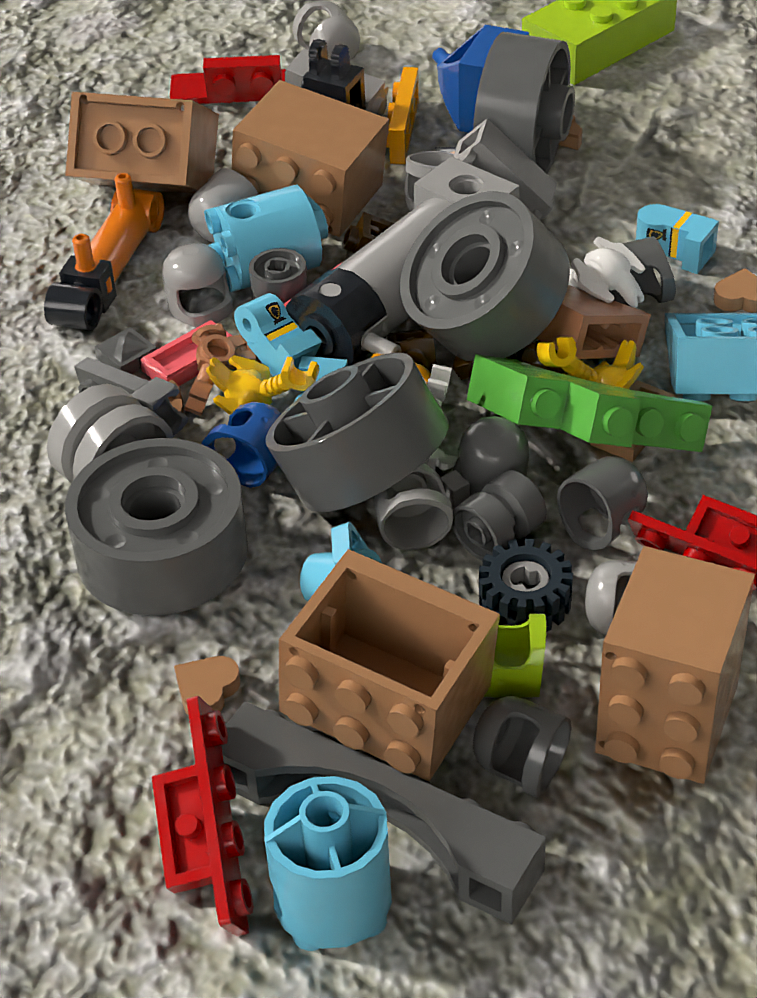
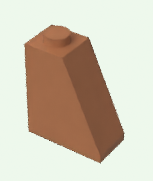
M568 285L558 312L536 339L541 342H554L555 350L558 351L557 337H573L577 348L576 356L579 359L616 358L622 341L627 340L629 343L630 340H633L636 343L635 357H640L651 314L616 301L606 303L584 290Z

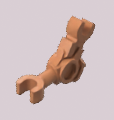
M221 323L203 326L194 332L191 338L192 342L198 345L196 359L199 373L192 385L184 410L199 416L203 413L214 385L206 372L211 358L216 357L228 369L237 370V368L229 363V359L235 355L263 364L249 348L241 334L226 337V330Z

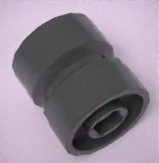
M285 248L266 250L254 256L249 264L251 290L253 291L252 300L271 293L276 295L284 304L307 287L306 261L301 254L294 250Z
M514 470L504 471L486 484L481 492L474 493L455 507L452 521L453 530L465 549L477 559L482 560L486 553L492 556L495 546L500 544L507 550L508 541L523 539L546 520V504L539 489L530 479Z

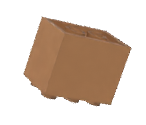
M279 80L233 129L232 170L249 180L259 194L291 185H298L323 210L328 225V233L340 237L382 186L389 119Z
M72 92L65 176L97 186L116 187L114 178L120 173H127L131 175L132 185L135 189L195 194L214 174L219 114L193 100ZM183 104H184V111L181 110V106H182Z
M643 546L603 641L595 753L608 756L618 762L633 763L657 770L676 779H687L701 784L705 783L738 686L755 574Z
M347 549L279 638V712L287 715L293 722L299 725L311 726L337 738L340 743L348 748L360 749L388 762L397 771L412 773L430 781L491 686L500 614Z

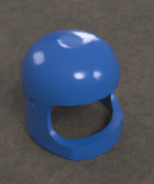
M260 402L240 405L229 416L228 425L221 424L215 426L201 444L215 450V439L222 437L233 438L236 449L226 460L235 469L241 485L249 488L258 487L278 466L266 445L265 439L270 427L281 413L276 408Z

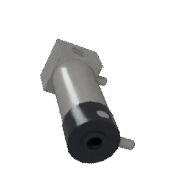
M449 157L415 182L414 209L335 269L328 270L292 297L286 305L288 315L303 332L311 328L322 341L315 357L347 360L348 366H352L370 352L380 354L401 353L399 345L385 338L410 318L402 303L400 279L406 257L417 237L440 212L462 198L480 192L498 191L511 194L519 199V185L454 157Z

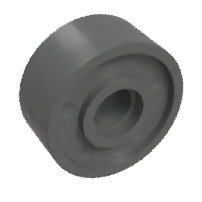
M501 32L494 40L487 55L475 105L473 129L488 118L546 174H548L554 162L560 141H565L568 136L574 114L575 89L573 86H570L571 63L567 43L563 40Z
M498 191L476 193L462 198L444 209L430 221L417 237L406 257L401 273L400 294L402 303L408 315L456 357L470 362H474L475 354L506 358L536 339L555 317L564 300L569 284V258L559 239L518 198Z
M389 353L372 357L352 366L339 368L314 382L305 390L300 398L293 402L275 420L266 435L265 442L303 505L311 511L329 512L365 501L407 477L421 466L441 445L448 432L449 422L411 356L405 353Z
M154 438L127 443L103 453L87 464L78 473L68 489L65 499V516L78 574L83 585L91 595L116 610L137 615H167L195 608L212 600L226 590L237 578L245 564L248 541L239 477L229 461L207 446L174 438Z

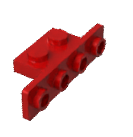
M280 55L203 58L204 73L171 75L170 99L193 100L199 104L257 102L279 80L285 82L286 69H281Z
M703 495L686 530H682L632 510L628 522L633 534L636 536L635 540L640 545L662 551L666 548L682 556L755 574L753 590H757V515Z
M200 696L187 698V708L195 765L151 776L165 885L167 890L176 894L213 884L217 918L220 927L235 936L249 934L247 915L253 913V898L248 882L245 878H241L238 860L239 856L244 855L245 846L240 826L235 820H232L230 800L236 797V786L233 774L227 764L224 765L221 745L226 744L228 741L227 728L219 710L211 708Z

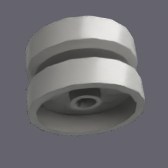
M107 383L91 386L80 392L60 410L50 428L46 449L50 464L59 474L72 483L87 464L113 448L145 439L173 438L172 429L160 416L149 408L142 406L135 397L123 388Z

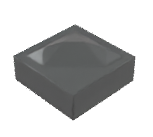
M131 327L94 346L96 358L100 362L130 374L141 369V358L157 350L155 345Z

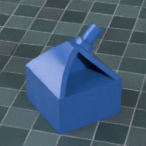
M484 25L452 54H448L443 48H438L433 52L432 58L437 63L440 91L448 112L459 131L469 133L473 130L479 83L487 55L496 37L501 32L529 35V32Z

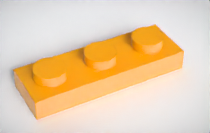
M403 67L400 82L393 83V103L389 102L387 115L389 126L386 148H389L390 164H406L419 104L418 67Z

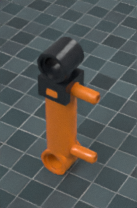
M120 173L114 178L116 190L112 197L109 216L91 242L86 234H77L73 237L72 243L75 255H71L60 270L61 282H53L46 293L44 316L48 324L85 331H93L97 327L101 314L107 312L117 296L115 282L147 232L156 233L161 227L165 209L164 198L161 192L133 188L131 175L127 173Z

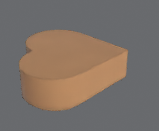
M744 268L720 280L715 285L714 304L724 311L733 312L742 309L749 313H757V276Z
M214 656L174 665L183 708L187 715V698L200 696L211 708L221 712L224 707V699L235 694L240 687L239 667L229 657Z

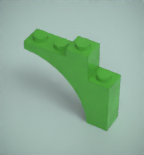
M475 354L466 399L516 424L561 429L589 443L631 447L634 444L695 452L703 451L713 407L701 401L662 396L593 382L543 369L516 359Z

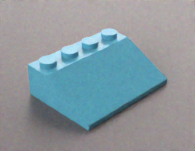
M665 313L664 323L670 377L676 394H683V399L694 401L710 400L711 394H729V398L735 401L757 400V313Z

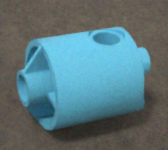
M291 185L204 211L208 230L213 234L215 243H211L208 246L215 249L223 259L230 292L251 287L249 264L254 256L266 250L276 248L294 250L304 257L307 270L320 266L322 261L321 239L328 236L326 217L321 207L298 185Z
M338 776L313 777L290 786L273 801L264 820V841L269 877L273 885L274 911L283 929L293 936V940L298 947L307 951H316L320 948L348 947L380 934L387 924V914L392 904L387 813L377 795L357 781Z

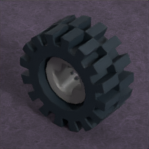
M515 539L508 541L507 550L499 544L493 548L492 556L486 553L482 559V566H479V605L499 613V625L504 623L507 626L521 625L528 621L529 614H545L546 632L552 630V621L559 626L564 621L565 613L569 614L573 584L572 565L569 560L564 561V553L558 549L551 554V544L543 542L540 548L534 547V539H525V546L518 547L517 540ZM526 583L528 586H534V588L526 589L523 584Z

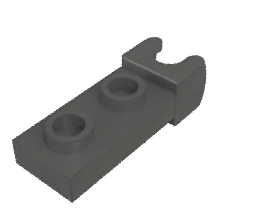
M89 357L74 366L80 383L78 387L79 393L91 386L112 384L123 388L135 397L142 406L149 408L160 416L172 429L173 436L188 423L187 416L176 410L168 399L170 396L175 397L180 394V390L175 384L158 377L148 381Z

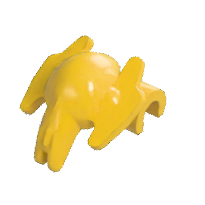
M573 337L556 338L557 354L554 342H540L537 344V356L543 365L561 367L570 376L629 389L644 369L642 363L635 364L636 343L633 340H630L629 343L627 340L622 341L612 365H609L607 361H603L594 369L576 356L577 348Z
M236 355L229 359V363L237 368L235 371L228 369L216 357L210 359V365L206 368V372L212 382L224 393V397L217 395L213 398V402L229 415L240 405L250 402L270 405L273 396L282 394L290 389L305 391L316 382L320 371L318 363L311 361L308 371H301L294 366L293 357H287L281 373L271 377L268 366Z

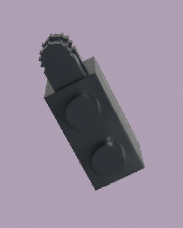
M313 39L308 51L309 71L303 76L301 88L366 110L364 68L350 64V51L347 45H335L331 52L330 60L328 59V46L325 40Z

